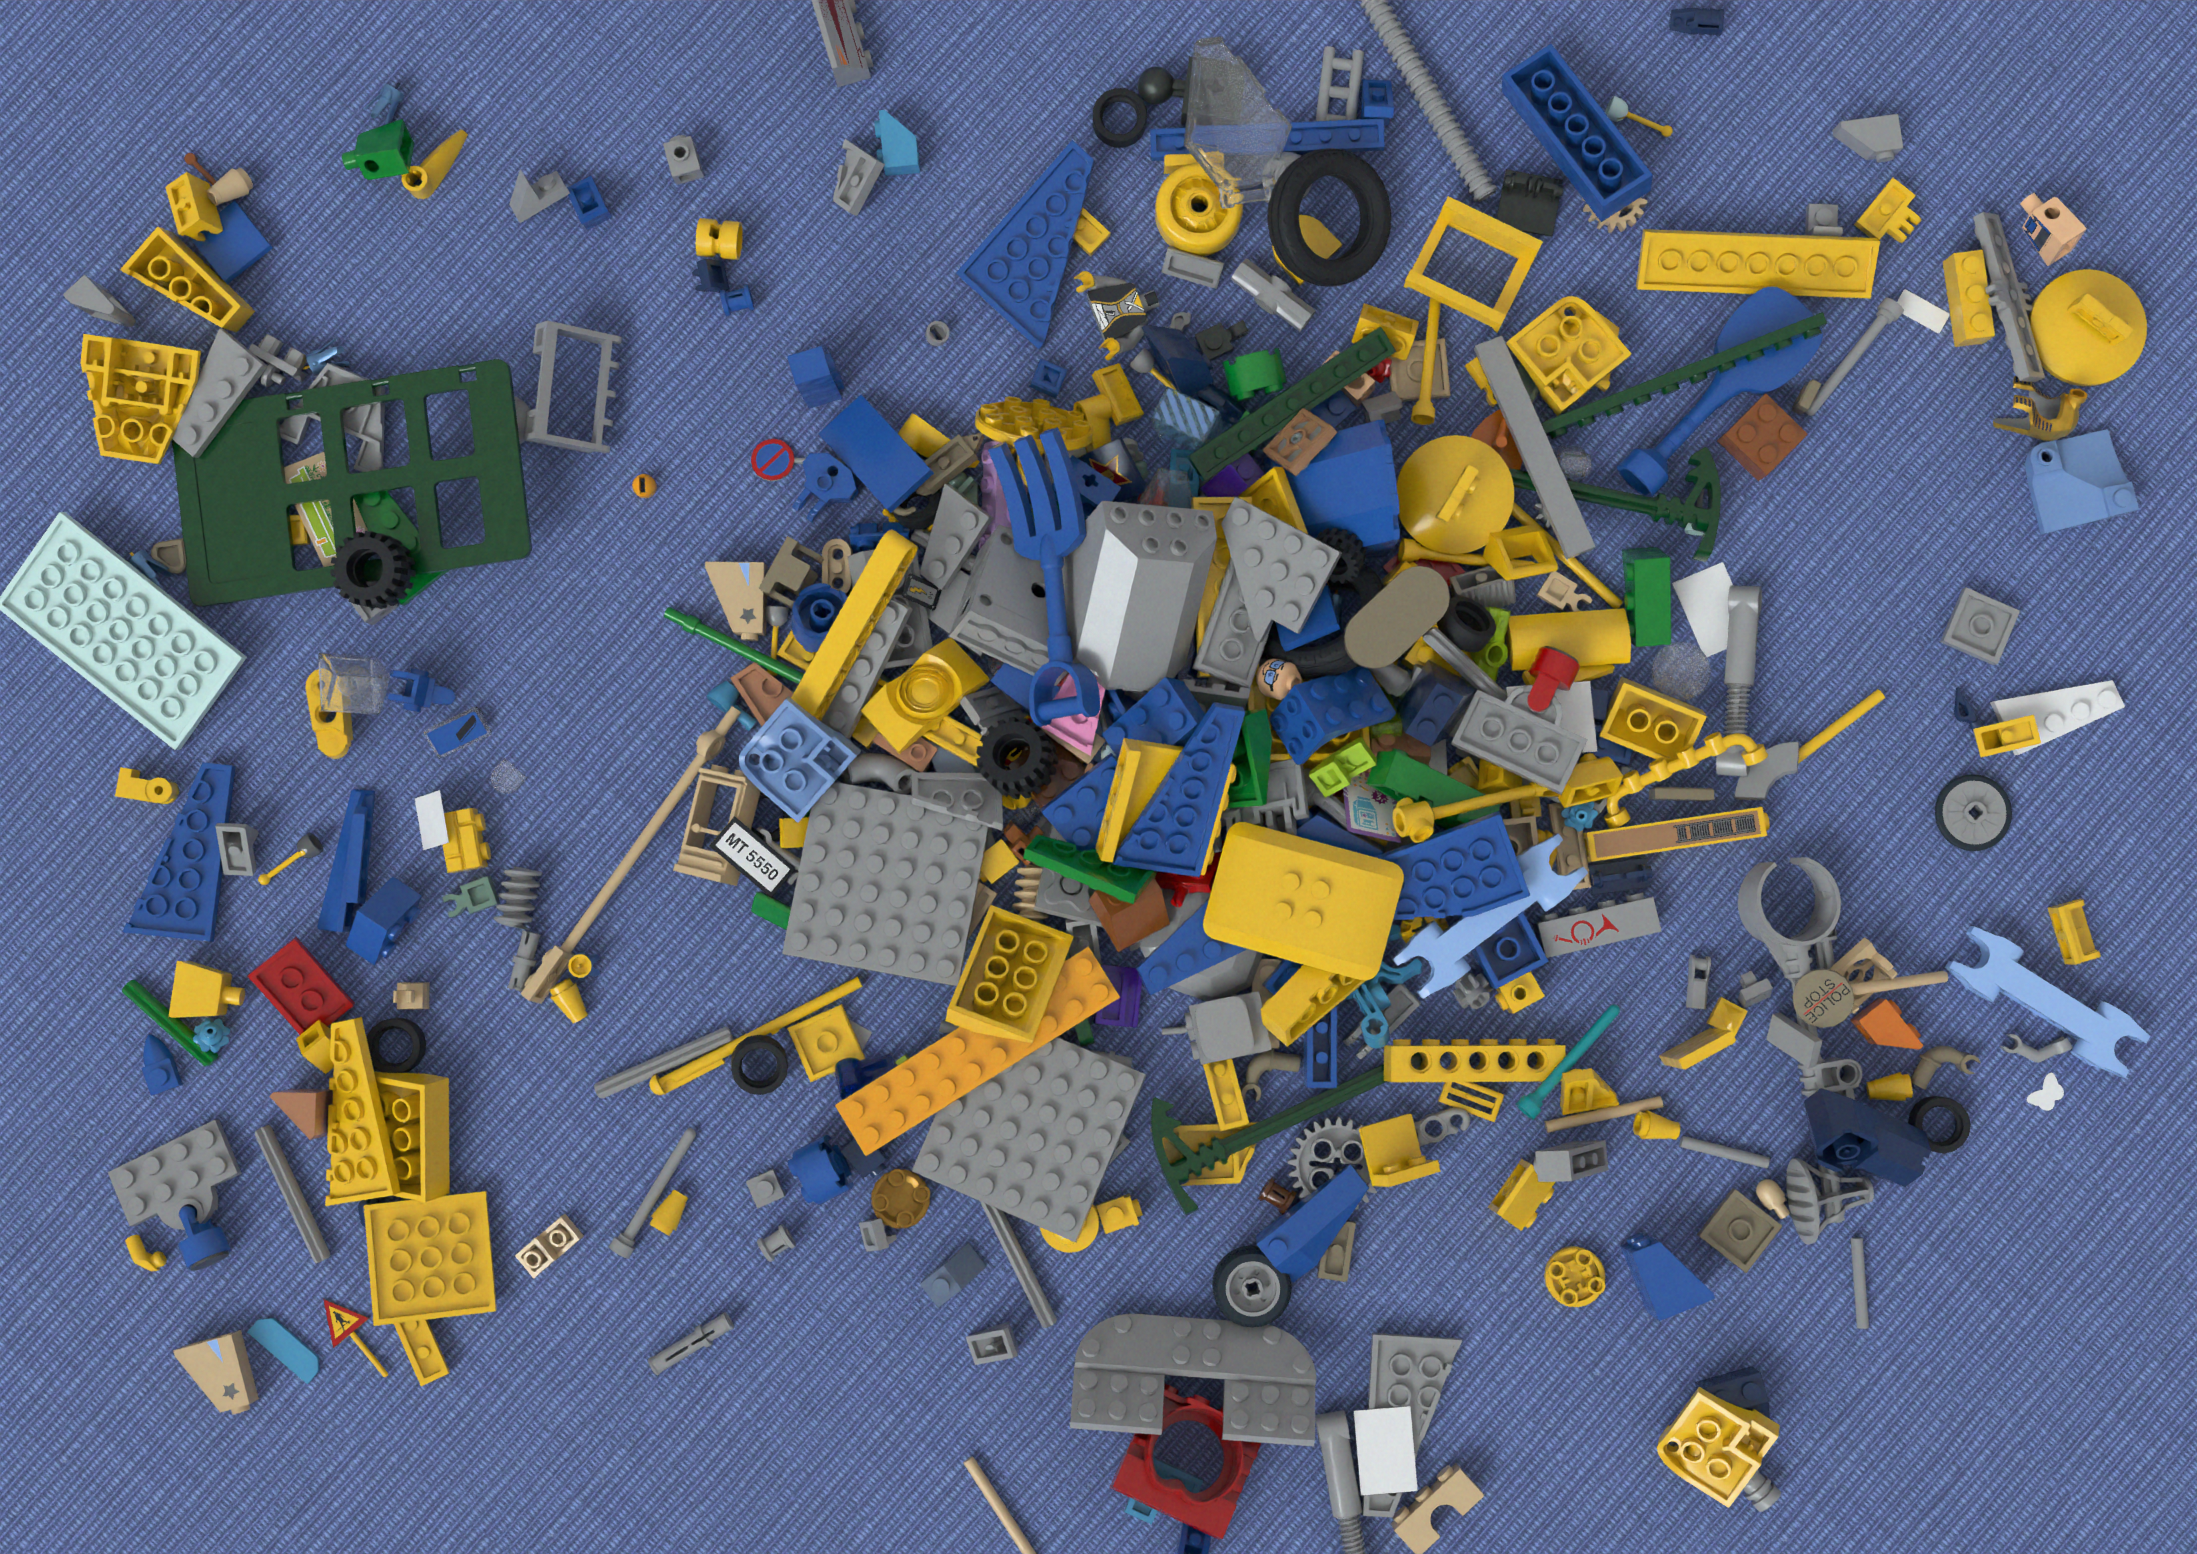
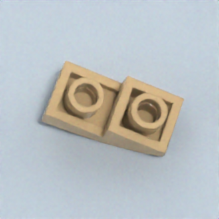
M564 1214L518 1252L515 1257L529 1274L535 1278L582 1239L584 1235L569 1217Z

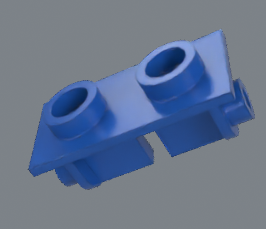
M899 522L883 523V532H878L877 523H856V526L850 527L849 538L852 551L855 553L875 550L884 534L891 529L909 540L910 529Z

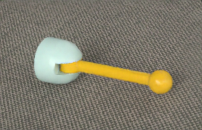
M1612 96L1605 110V114L1611 121L1618 122L1627 117L1660 131L1664 137H1669L1673 133V129L1669 125L1661 126L1629 112L1628 105L1619 97Z

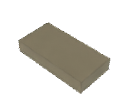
M1654 787L1649 790V800L1708 802L1714 800L1713 788Z

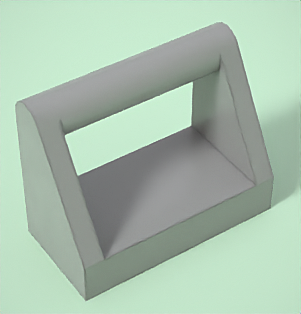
M85 274L63 294L71 304L95 318L126 327H133L135 325L134 317L105 287Z

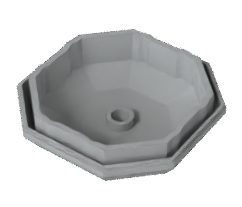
M1162 889L1170 925L1141 941L1140 948L1144 957H1148L1161 943L1169 938L1184 921L1197 911L1210 897L1211 893H1188L1182 907H1178V905L1175 907L1170 903L1175 891ZM1247 949L1167 988L1204 1001L1229 997L1252 985L1263 953Z

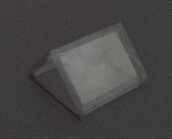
M322 652L318 654L321 711L376 715L381 713L390 675L378 657Z

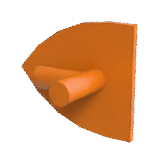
M1499 409L1485 418L1473 431L1471 437L1493 448L1502 457L1508 468L1520 470L1523 460Z

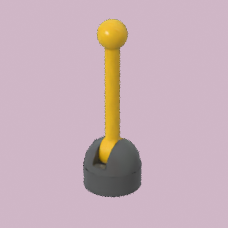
M307 833L297 843L298 852L269 873L261 874L258 878L261 885L269 884L273 876L299 857L309 859L316 857L324 851L321 842L314 834Z

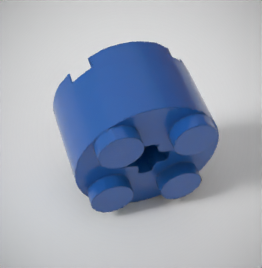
M825 583L813 584L804 588L799 593L792 607L791 627L793 635L803 648L811 653L818 651L848 598L843 591L831 588V585Z
M824 1135L795 1150L792 1159L788 1160L791 1173L795 1177L798 1176L803 1186L801 1187V1193L808 1204L814 1201L816 1204L821 1205L852 1189L854 1186L853 1182L848 1184L847 1177L852 1175L848 1162L837 1144L832 1147L828 1143L832 1139L829 1135Z

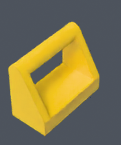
M1532 524L1489 533V541L1485 546L1482 557L1506 581L1557 571V561L1546 535L1539 525ZM1532 555L1539 562L1513 568L1510 559Z

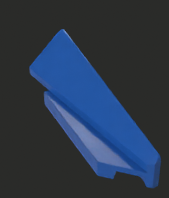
M358 789L351 791L317 925L319 930L350 932L353 904L366 902L375 791Z

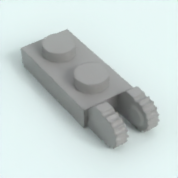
M1397 984L1387 994L1391 1006L1381 1011L1387 1020L1390 1034L1421 1004L1403 984ZM1365 1016L1358 1022L1359 1025L1343 1040L1347 1046L1353 1044L1362 1034L1361 1023ZM1377 1027L1371 1029L1372 1035L1381 1032L1380 1028ZM1364 1044L1359 1048L1356 1056L1361 1060L1373 1048Z

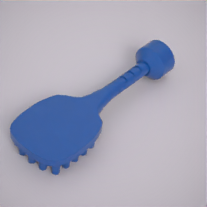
M1765 287L1750 296L1727 320L1715 342L1714 355L1814 315L1790 293L1778 287ZM1823 333L1808 340H1805L1803 336L1792 340V346L1780 351H1776L1775 347L1764 351V357L1752 362H1748L1747 359L1735 363L1737 367L1720 374L1717 370L1711 384L1700 400L1654 449L1635 448L1617 466L1621 477L1641 495L1653 497L1669 480L1667 460L1716 409L1742 392L1763 395L1786 384L1812 359L1822 342Z

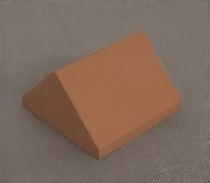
M287 1089L273 1092L269 1096L309 1140L327 1136L328 1105L333 1104V1090Z

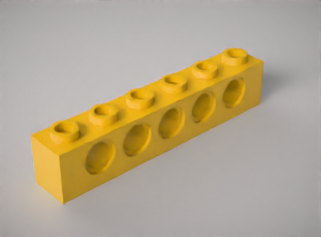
M1393 1039V1045L1384 1046V1081L1543 1082L1566 1056L1565 1045L1556 1044L1555 1039H1537L1538 1044H1527V1039H1509V1044H1498V1039H1480V1044L1469 1045V1039H1451V1045H1440V1039H1422V1045H1411V1039ZM1419 1052L1422 1056V1063L1415 1069L1411 1064V1058L1415 1053ZM1445 1052H1448L1451 1056V1063L1447 1068H1443L1440 1064V1058ZM1474 1052H1477L1480 1062L1477 1067L1472 1068L1469 1058ZM1506 1052L1509 1061L1504 1068H1501L1498 1058L1501 1053ZM1534 1052L1537 1055V1063L1531 1068L1527 1063V1058L1530 1053Z

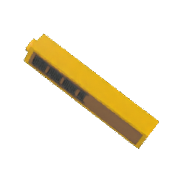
M1763 807L1593 831L1583 833L1587 862L1764 837L1767 836L1766 830H1769L1770 823L1768 814L1766 812L1763 813Z

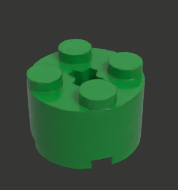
M1274 348L1273 355H1269L1268 350H1263L1236 357L1233 365H1229L1228 360L1222 362L1230 397H1236L1237 402L1252 399L1255 396L1254 392L1261 390L1265 391V395L1280 392L1284 389L1283 384L1287 383L1279 348Z

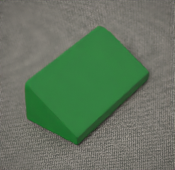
M757 892L751 911L787 930L791 907L773 897H769L763 892Z

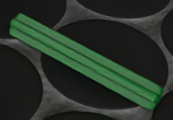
M130 980L122 988V992L202 1065L207 1067L216 1061L218 1054L213 1053L211 1050L207 1052L201 1051L200 1045L193 1041V1037L196 1034L180 1019L169 1017V1010L136 980Z

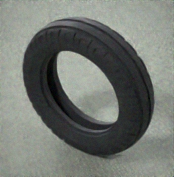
M1326 148L1302 155L1293 161L1280 175L1274 185L1268 205L1267 221L1269 235L1279 259L1298 278L1318 286H1340L1351 283L1365 275L1380 259L1390 235L1391 207L1386 187L1375 169L1364 159L1351 152ZM1326 175L1340 179L1352 190L1360 211V226L1354 244L1344 255L1334 260L1322 258L1309 248L1302 236L1299 224L1300 204L1306 190L1314 181Z
M1363 564L1357 577L1351 582L1347 580L1346 583L1341 584L1340 580H1338L1337 583H1333L1330 578L1328 579L1330 591L1349 590L1358 594L1361 598V608L1385 587L1377 573L1365 564ZM1273 621L1263 649L1268 659H1279L1295 664L1302 679L1314 680L1328 675L1337 676L1357 666L1345 650V633L1335 640L1320 646H1299L1285 652L1281 646L1276 622Z

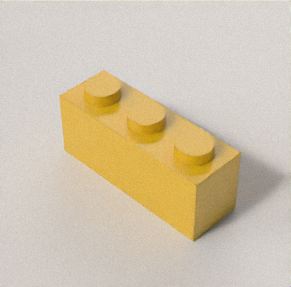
M1983 250L1953 253L1943 261L1954 346L1984 344L1995 336L1991 305L1988 302L1990 296L1985 291L1988 282Z

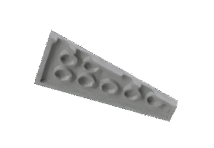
M1372 1333L1368 1410L1411 1407L1414 1455L1416 1460L1418 1449L1422 1439L1425 1437L1440 1399L1443 1385L1447 1376H1449L1454 1357L1460 1348L1462 1339ZM1403 1492L1363 1495L1362 1515L1393 1518Z

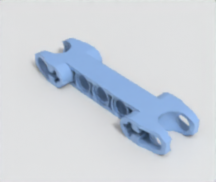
M1558 833L1537 845L1527 848L1516 857L1531 896L1473 917H1461L1444 931L1433 920L1411 936L1405 946L1392 958L1398 966L1415 956H1422L1429 961L1431 976L1417 991L1421 998L1424 999L1435 991L1452 985L1465 975L1471 967L1463 956L1537 901L1545 912L1565 899L1588 874L1584 866L1564 876L1552 871L1549 864L1550 854L1563 841Z
M1975 926L1968 928L1966 934L1980 947V961L1972 968L1955 961H1948L1945 966L1965 988L1990 1002H1994L1999 992L2076 1039L2077 1041L2070 1051L2074 1056L2090 1066L2103 1069L2118 1077L2126 1078L2129 1070L2116 1058L2114 1052L2115 1044L2123 1036H2127L2140 1043H2147L2150 1035L2128 1014L2113 1005L2101 1001L2097 1009L2093 1011L2018 964V961L2024 951L2008 939L1991 934Z

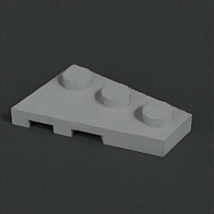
M944 484L920 569V574L941 590H947L993 520L991 515L950 484Z
M912 772L911 789L913 805L995 829H1003L1002 794L981 773Z

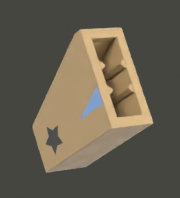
M705 562L706 571L733 633L741 636L743 641H758L759 636H766L765 606H767V595L759 589V586L768 572V566L764 562Z
M241 1330L185 1345L174 1350L176 1359L220 1413L231 1410L233 1415L250 1409L249 1404L259 1399Z

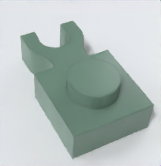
M485 876L460 886L462 891L460 895L448 894L442 897L444 902L455 900L457 903L454 911L447 912L449 918L461 915L466 908H468L469 914H474L500 904L491 876Z

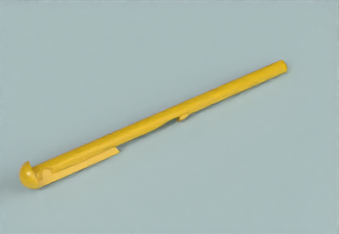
M1514 502L1511 515L1523 526L1539 525ZM1540 526L1546 535L1553 554L1613 609H1618L1623 601L1575 557L1566 560L1559 542Z
M857 976L661 1078L657 1074L653 1075L649 1082L651 1091L656 1095H665L725 1064L723 1058L731 1055L736 1046L747 1037L767 1035L769 1033L772 1035L776 1034L783 1027L863 987L860 979Z

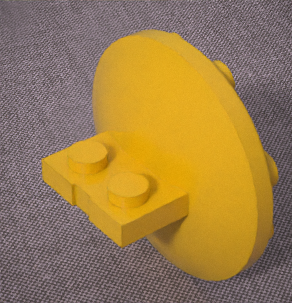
M2091 269L2066 273L2045 286L2032 304L2033 309L2029 313L2028 319L2041 365L2047 372L2063 382L2077 386H2096L2108 383L2127 372L2135 364L2144 348L2147 336V320L2143 306L2135 292L2124 281L2112 274Z
M1008 396L1005 397L1004 402L982 404L975 416V426L982 434L998 443L1006 442L1010 448L1016 449L1014 442L1017 439L1032 435L1041 457L1046 453L1039 435L1046 430L1058 427L1067 451L1086 447L1091 443L1093 428L1084 419V413L1050 406V401L1045 399H1034L1032 403L1022 402L1020 398ZM1017 454L1016 465L1019 470V473L1022 475V479L1026 487H1028L1019 456Z
M1459 435L1444 436L1425 443L1406 460L1396 482L1399 499L1398 516L1402 525L1410 536L1422 546L1444 554L1469 553L1488 544L1489 533L1501 532L1513 509L1514 485L1506 463L1493 448L1472 437Z

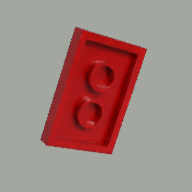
M297 937L289 941L247 975L299 1035L318 1020L329 1026L355 1004Z

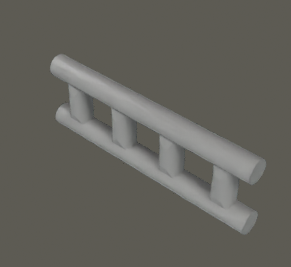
M1324 47L1315 121L1356 120L1364 51L1353 50L1352 59L1335 57L1334 47ZM1333 69L1350 71L1349 87L1331 86ZM1330 97L1347 99L1345 116L1328 114Z

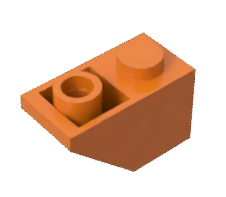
M1877 998L1850 1020L1870 1044L1910 1049H1921L1924 1046L1918 1039L1921 1037L1918 1030L1912 1024L1904 1022L1900 1017L1902 1011L1892 1000L1888 1001L1887 999Z

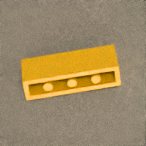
M1625 608L1510 616L1505 638L1512 671L1529 670L1539 648L1544 646L1553 647L1568 653L1578 660L1580 666L1630 663L1631 638Z

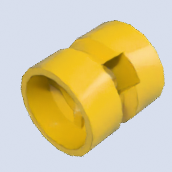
M699 218L695 242L697 256L714 258L716 254H720L722 259L739 260L743 242L742 223L725 220L722 224H719L717 219Z

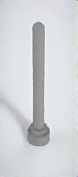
M1884 298L1877 307V318L1817 392L1812 404L1806 411L1807 415L1813 416L1816 414L1885 325L1898 320L1904 312L1899 303L1891 298Z
M688 1128L684 1132L625 1232L613 1238L609 1248L616 1254L627 1259L632 1255L635 1250L633 1245L636 1242L634 1238L695 1139L696 1131L694 1129Z

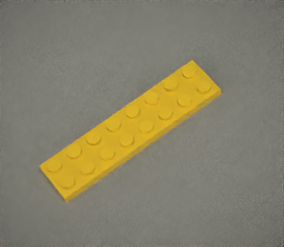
M1643 229L1636 288L1638 290L1754 294L1765 287H1778L1793 296L1871 299L1880 241L1878 238Z

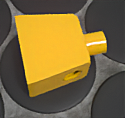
M177 961L169 1017L226 1015L228 1004L239 1006L243 1004L245 989L231 987V973L193 961Z

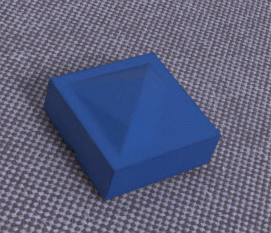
M1041 358L1029 387L1056 398L1066 376L1067 369Z

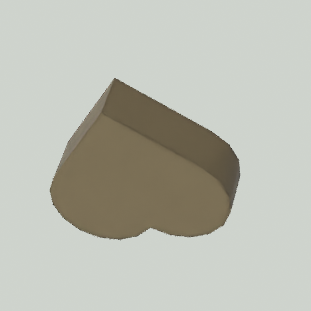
M183 538L158 542L152 547V559L169 567L167 569L169 572L182 574L187 570Z

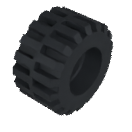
M372 531L354 533V538L346 537L343 540L345 545H338L335 550L338 553L337 558L332 557L331 563L335 564V569L330 570L332 577H336V580L333 582L334 587L342 589L339 594L343 598L349 599V602L353 604L380 609L387 608V605L394 606L398 604L397 598L404 599L408 595L405 592L406 588L412 589L414 584L410 582V578L415 577L416 574L415 570H411V565L415 564L414 558L407 557L411 553L409 549L401 546L402 542L398 539ZM378 554L383 563V572L379 581L369 587L364 579V566L371 556Z
M1009 717V722L1007 723L1004 719L997 721L999 726L994 728L991 725L987 729L990 732L987 737L982 735L980 739L983 745L977 746L976 753L980 758H977L976 761L977 765L981 768L979 770L980 773L996 790L1006 797L1010 795L1013 799H1019L1021 794L1026 799L1031 797V792L1033 791L1039 794L1043 791L1040 787L1043 784L1048 786L1052 782L1049 776H1055L1057 771L1053 764H1058L1055 745L1034 722L1031 723L1026 718L1022 717L1019 721L1016 717ZM1020 746H1030L1029 758L1023 766L1015 770H1005V760L1012 750Z

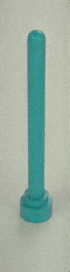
M1612 1004L1607 1008L1533 1094L1523 1095L1515 1105L1520 1111L1532 1120L1542 1111L1540 1108L1543 1106L1542 1101L1560 1082L1562 1073L1568 1072L1620 1013L1618 1005Z

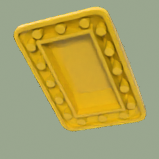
M1238 822L1229 828L1203 920V928L1205 933L1215 940L1367 981L1374 978L1380 969L1402 889L1404 874L1399 865L1390 861L1251 823Z

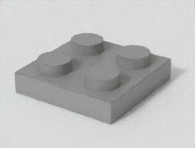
M1965 587L1959 595L1940 642L1989 664L1997 665L2020 610Z

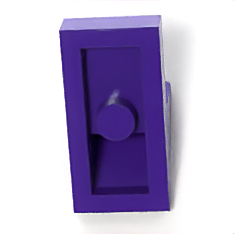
M1246 453L1233 463L1227 465L1204 484L1200 490L1206 497H1237L1265 474L1249 453Z

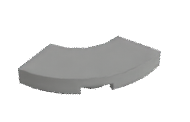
M1799 742L1782 743L1766 749L1768 757L1757 764L1751 765L1748 777L1740 776L1736 786L1735 799L1766 800L1768 791L1776 780L1785 775L1798 773Z

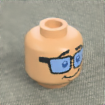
M1269 659L1260 666L1256 674V682L1260 692L1267 697L1283 700L1294 685L1302 683L1301 674L1296 665L1279 659Z

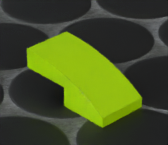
M1360 736L1318 764L1309 772V777L1326 798L1350 785L1351 778L1377 765V758Z

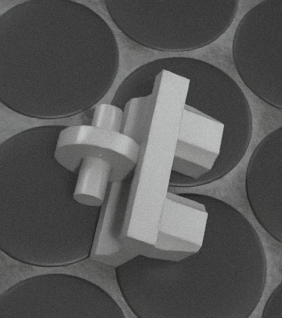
M268 334L262 339L258 347L251 344L248 349L259 359L269 364L262 373L261 384L266 387H270L274 382L283 385L286 378L279 374L280 370L303 382L306 374L302 372L307 360L306 355L291 347L284 360L277 358L276 356L284 343Z

